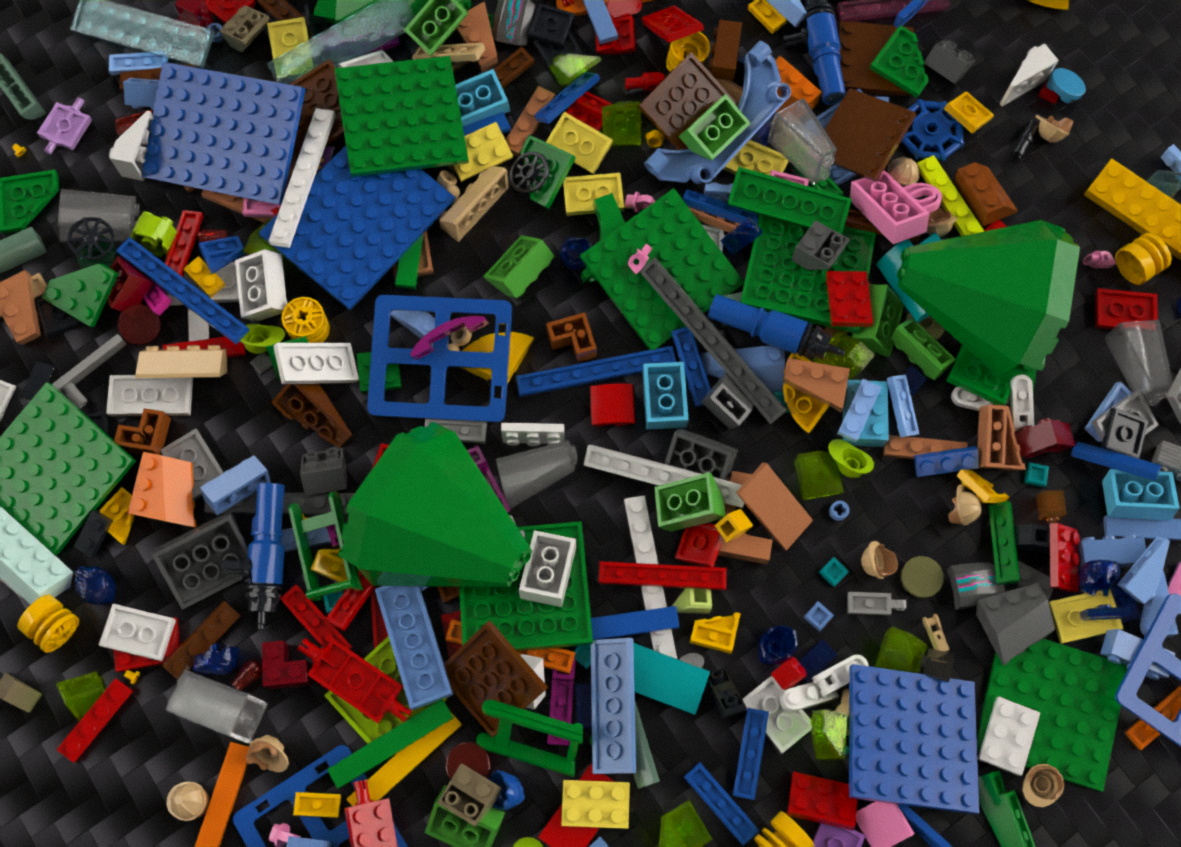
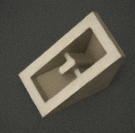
M6 672L0 680V698L30 713L42 693Z

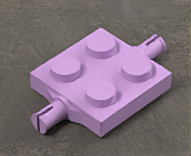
M77 97L72 106H65L56 102L37 132L39 137L49 141L44 149L47 154L52 155L56 146H63L72 151L76 147L92 121L90 116L79 111L85 102L83 99Z

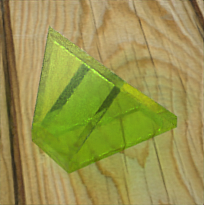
M96 671L56 684L64 704L79 721L105 691Z

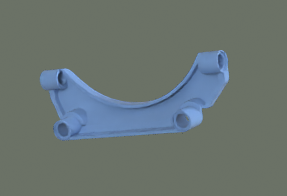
M759 41L744 58V86L737 108L751 124L712 161L692 152L690 149L666 150L658 148L644 165L660 181L686 183L691 179L696 184L712 181L790 97L791 88L786 83H780L781 78L775 59L770 55L772 53L770 47L765 42ZM777 89L781 91V97L778 96ZM701 170L705 173L704 180L700 177Z

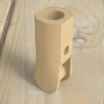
M933 614V617L928 619L923 617V625L929 635L935 654L949 651L950 649L937 614ZM935 625L937 631L932 632L931 626Z

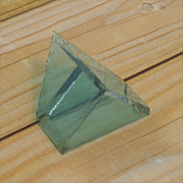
M1157 170L1146 182L1170 198H1173L1181 189V173Z

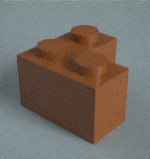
M585 313L546 323L552 350L572 345L577 362L597 356V348Z
M144 408L139 428L118 425L114 441L128 453L142 455L143 452L162 455L160 450L164 447L171 418L164 411Z

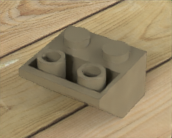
M244 5L225 23L220 33L230 47L243 52L267 27L270 18L268 15Z
M461 763L437 803L476 827L492 809L503 789Z

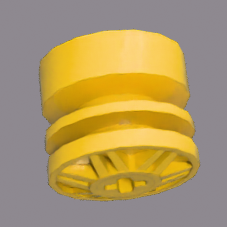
M697 32L671 42L666 59L669 72L690 52L704 66L710 52V43L707 37L701 32Z
M1150 232L1142 234L1132 243L1119 249L1115 254L1116 265L1125 279L1135 285L1144 284L1155 274H1159L1162 270L1168 268L1172 260L1171 253L1164 241Z
M299 297L293 299L285 306L281 319L291 340L304 336L307 337L308 343H323L329 335L330 325L318 301L310 297Z
M48 594L37 599L24 611L17 626L28 638H34V643L40 646L44 652L49 653L61 647L73 635L78 627L79 618L71 614L69 609H63V604L54 596Z
M782 811L770 821L775 829L774 833L766 828L762 830L767 840L759 834L754 838L759 847L815 846L804 830Z

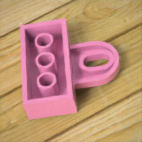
M884 170L877 182L865 177L852 181L850 198L856 208L892 244L927 232L929 213L940 207L942 194L938 188L926 183H914L902 187ZM922 196H929V197L924 198V199H921V200H917V199H916V198H919V197H922Z

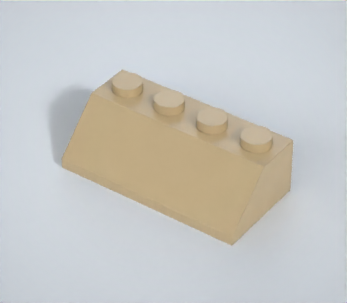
M489 166L486 171L483 170L479 174L478 179L473 184L468 185L465 193L454 200L452 207L441 214L439 220L441 229L459 242L509 188L507 170L496 166Z
M199 345L187 346V349H179V346H166L167 349L159 350V346H146V350L139 352L135 375L136 378L221 377L228 373L227 350L220 349V345H208V349H200Z

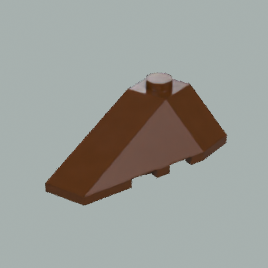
M319 383L286 384L271 402L285 417L290 420L295 419L302 423V427L306 429L311 428L318 433L319 437L338 448L352 435Z

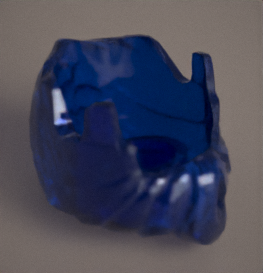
M568 237L560 248V257L568 269L580 270L587 267L580 258V255L592 247L590 242L585 237Z
M1100 559L1086 562L1079 576L1081 591L1095 596L1097 591H1102L1103 596H1108L1112 582L1120 577L1119 563L1117 561Z
M81 566L76 570L75 588L77 594L83 600L93 605H102L113 601L117 587L113 577L107 571L96 566Z
M777 625L768 629L759 641V653L757 654L759 660L764 664L772 663L774 665L787 661L796 652L798 647L796 630L785 625Z
M212 644L205 654L200 653L196 656L193 670L206 675L209 673L219 675L231 673L236 666L240 648L227 646L223 650L218 651L219 644Z

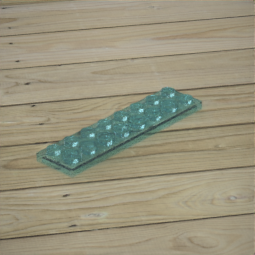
M80 0L70 28L77 33L200 68L204 67L215 34L213 30L106 0Z
M379 0L267 64L278 83L290 84L328 59H331L335 67L338 68L340 63L364 56L406 32L404 29L413 20L415 15L407 0Z

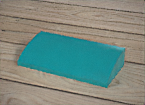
M906 239L888 251L876 266L915 321L919 323L930 315L897 286L899 280L897 272L902 264V260H900L903 249L913 246L910 240Z
M633 643L634 692L696 714L710 671Z

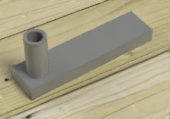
M118 334L52 385L62 394L65 393L79 409L88 403V400L76 388L75 384L127 344Z

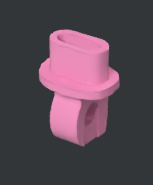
M635 192L634 195L627 194L625 208L639 212L650 206L655 200L652 196L640 195L639 192Z
M647 243L641 250L637 249L638 252L629 258L628 265L635 274L646 265L649 259L647 255L653 249ZM635 259L639 260L638 265L634 264Z
M1095 251L1083 259L1084 265H1089L1095 269L1111 268L1116 264L1111 253L1108 251Z
M282 823L281 825H273L269 840L274 842L275 846L283 847L288 842V836H301L290 833V826Z

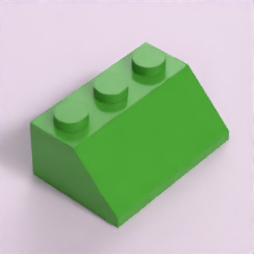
M429 0L404 30L432 56L469 12L458 0Z
M725 94L680 134L679 137L692 152L712 161L751 123Z
M521 235L483 277L506 296L518 298L525 292L529 284L537 279L538 274L549 266L550 261L555 256L542 239Z
M869 285L873 324L871 327H860L858 334L852 333V339L861 348L890 357L894 345L890 338L899 326L904 304L888 285Z
M913 318L900 324L890 338L896 348L903 350L908 355L909 360L914 364H918L923 369V373L933 380L940 377L956 360Z
M710 472L654 487L658 527L672 532L720 520L726 516L724 498Z
M445 785L434 803L425 833L454 847H491L505 812L492 807L475 827L437 803L447 787Z

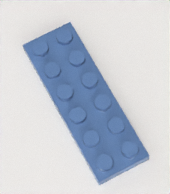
M382 586L376 588L375 592L410 709L415 710L452 696V688L420 586Z
M633 638L593 640V644H591L593 774L636 773Z

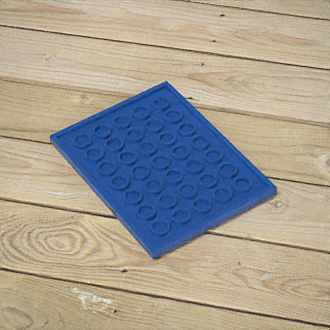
M163 62L153 110V121H151L150 125L151 132L148 136L147 152H145V162L142 167V177L281 205L284 199L305 88Z
M345 146L314 177L290 248L273 247L348 310H351L454 202L455 197L421 169L351 177L347 148ZM278 214L259 232V235L268 243Z

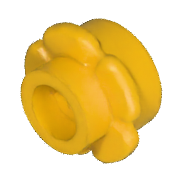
M652 130L646 134L647 144L653 148L660 147L665 137L660 131Z

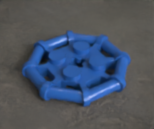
M918 99L915 104L908 108V110L914 112L918 110L921 112L912 122L911 132H907L900 142L915 156L914 159H926L934 155L937 160L944 162L947 157L964 146L963 125L944 110L947 102ZM927 109H937L939 111L931 113L930 110ZM942 112H944L951 119V121ZM927 127H934V132H929ZM951 127H956V136L951 134ZM913 138L920 145V148L918 149L909 139ZM947 141L951 142L952 145L944 150L942 145ZM926 148L928 150H932L935 148L937 152H927L923 151V149Z

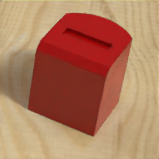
M791 657L773 671L771 675L781 688L786 691L805 678L807 673L797 659Z

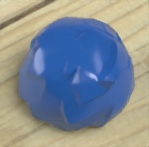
M496 770V772L491 774L488 780L503 789L493 805L495 808L509 810L524 800L523 787L518 778L500 770Z

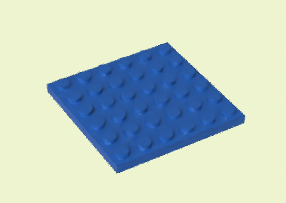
M857 664L850 665L849 798L978 814L975 682Z

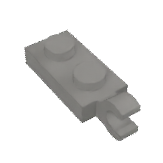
M847 593V614L890 616L891 610L904 611L906 609V600H891V593Z

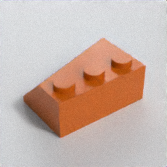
M779 56L775 62L781 78L780 83L789 85L791 95L771 117L789 126H794L818 104L822 92L783 57ZM777 89V94L781 97V91Z
M143 452L128 513L196 527L193 513L195 501H193L192 488H194L192 462Z

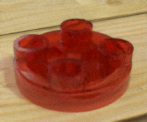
M134 304L127 307L121 313L118 320L121 335L126 341L133 344L149 343L156 338L160 331L161 323L158 314L144 304Z
M475 743L459 744L451 750L447 757L446 771L450 779H452L461 763L485 778L489 774V756L481 746Z

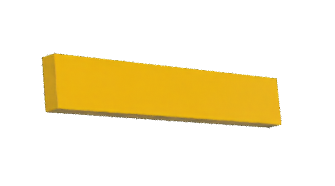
M452 714L454 719L398 752L368 779L370 800L377 801L384 797L461 727L462 724ZM355 792L347 798L352 806H355V803H357Z

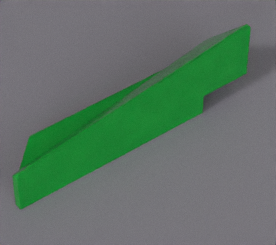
M1000 770L978 776L979 803L1001 847H1036L1016 791L1006 792Z

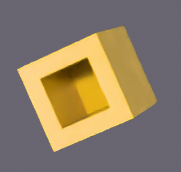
M742 509L727 514L714 526L727 543L739 538L753 525Z

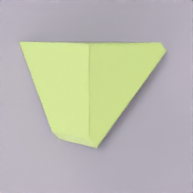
M685 588L672 606H676L677 613L709 614L712 609L711 589Z

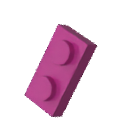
M152 281L150 290L143 297L153 312L159 316L173 301L166 291L154 281Z

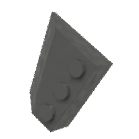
M679 429L674 432L664 464L700 474L710 472L713 477L726 480L730 476L738 449L687 430Z
M1038 583L978 600L976 616L1003 666L1009 663L1010 659L1016 655L1022 654L1030 645L1038 643L1055 630L1048 599Z

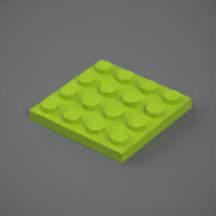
M388 636L364 660L403 686ZM403 688L397 697V701L410 709L405 689ZM329 691L324 695L367 744L403 723L402 720L388 712L378 724L333 692ZM436 702L412 710L410 716L404 712H401V714L410 719Z

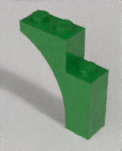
M613 193L594 199L592 205L598 218L601 241L622 226L625 221ZM588 267L582 271L581 278L583 283L597 281Z

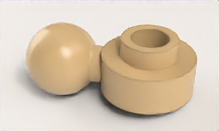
M442 170L436 180L456 199L460 196V190L456 186L457 178L451 172Z
M466 327L452 333V344H448V349L450 351H460L459 346L466 345L470 341L472 333Z

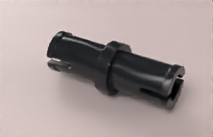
M1028 121L1023 133L1019 134L1018 142L1011 152L1014 157L1023 158L1026 149L1032 144L1033 137L1039 128V124L1036 121Z

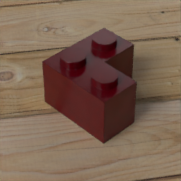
M177 0L175 6L180 16L170 31L175 41L195 49L197 44L202 41L208 25L213 23V18L205 0Z
M117 256L111 269L119 273L108 296L107 302L113 309L133 315L136 309L140 307L145 294L150 290L152 281L127 260Z
M1051 418L1042 419L1035 426L1027 425L1021 427L1019 432L1014 433L1017 444L1020 446V456L1024 458H1032L1045 452L1059 453L1076 446L1069 423L1051 420Z
M285 641L261 643L263 686L265 688L278 689L312 685L311 677L307 675L311 670V663L307 660L289 661L288 644Z

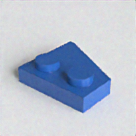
M238 236L199 243V249L211 274L216 273L244 255V247Z

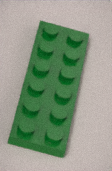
M738 166L727 205L808 229L816 220L842 235L852 199Z

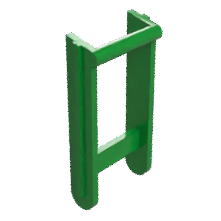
M337 491L329 493L332 512L303 519L299 504L292 503L289 505V514L307 587L306 597L311 599V601H322L321 596L349 588L358 591L363 590L357 566L344 559L343 562L348 579L346 581L319 588L316 572L310 570L313 558L307 532L335 524L340 549L344 546V540L341 537L346 517L341 497Z
M495 700L483 702L482 712L485 715L499 719L497 736L491 737L488 733H481L477 736L476 744L479 748L565 775L575 776V758L578 745L583 742V725L581 723L573 725ZM513 723L569 740L570 745L567 758L511 741L510 736Z

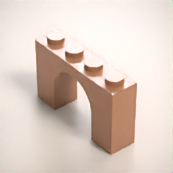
M732 471L731 476L727 477L726 480L743 485L752 474ZM724 503L725 515L734 512L737 506ZM745 533L727 543L723 538L718 556L767 564L770 560L772 540L750 536Z

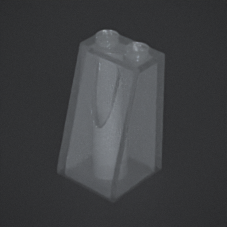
M802 98L777 112L773 119L768 142L813 184L827 179L830 175L831 166L835 161L834 157L837 149L806 100Z
M61 189L58 215L59 241L67 242L71 225H74L83 217L101 218L111 226L114 232V241H126L137 223L135 222V216H139L140 204H136V196ZM95 221L88 222L90 230L93 229ZM84 223L77 227L78 229L86 232V227ZM100 223L97 232L107 227ZM76 231L72 234V238L82 237ZM110 232L101 235L100 238L111 240Z
M1160 321L1119 323L1105 337V341L1132 392L1140 390L1148 405L1158 404L1161 399L1167 396L1173 384Z
M569 440L496 459L498 473L509 508H513L574 471V464H577V453L575 446H570Z
M184 670L178 679V685L170 697L165 711L250 744L268 703L232 687Z

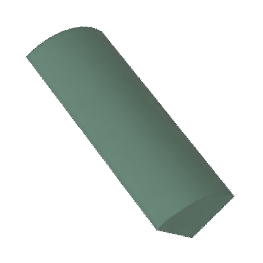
M0 53V87L20 115L25 119H37L47 114L11 63Z
M33 227L0 240V273L47 253L41 237Z
M635 702L636 773H633L637 789L659 783L660 780Z

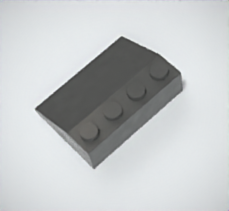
M229 511L154 548L152 557L181 609H184L243 579L242 574L221 573L222 560L243 561L244 557H248V544L232 512Z

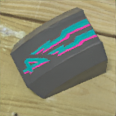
M498 0L492 26L493 40L513 45H527L529 40L527 34L536 13L535 4L530 0Z
M991 563L959 564L947 568L956 610L977 607L979 599L1005 592L1004 585L997 584L995 565Z

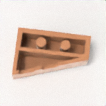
M484 1L468 10L469 14L455 29L463 44H484L485 51L480 56V59L475 61L481 73L492 70L499 65Z
M26 270L0 282V313L16 342L21 345L41 336L31 284V274Z
M788 358L784 383L842 413L850 368Z
M988 404L979 407L977 448L979 468L1009 471L1026 470L1025 464L1021 460L1020 446L1015 438V428L1009 406Z

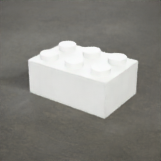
M264 249L235 260L241 318L261 321L281 314L287 305L282 254Z
M534 530L530 544L533 552L531 553L530 560L525 564L519 588L520 599L562 607L576 551V539Z

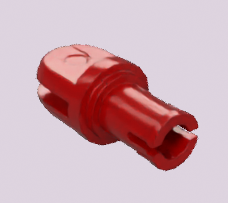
M660 72L643 73L641 77L625 78V89H642L644 92L653 91L665 76Z

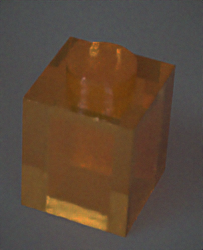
M1063 490L1042 491L1036 496L1039 520H1047V523H1056L1067 515Z

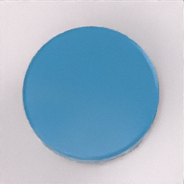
M1064 68L1055 69L1049 76V81L1046 84L1047 88L1055 91L1065 103L1080 99L1086 91L1083 80L1074 72Z

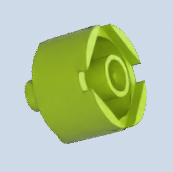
M144 211L139 217L130 237L154 256L162 257L163 254H168L177 231L172 226L173 221L167 217L160 218Z

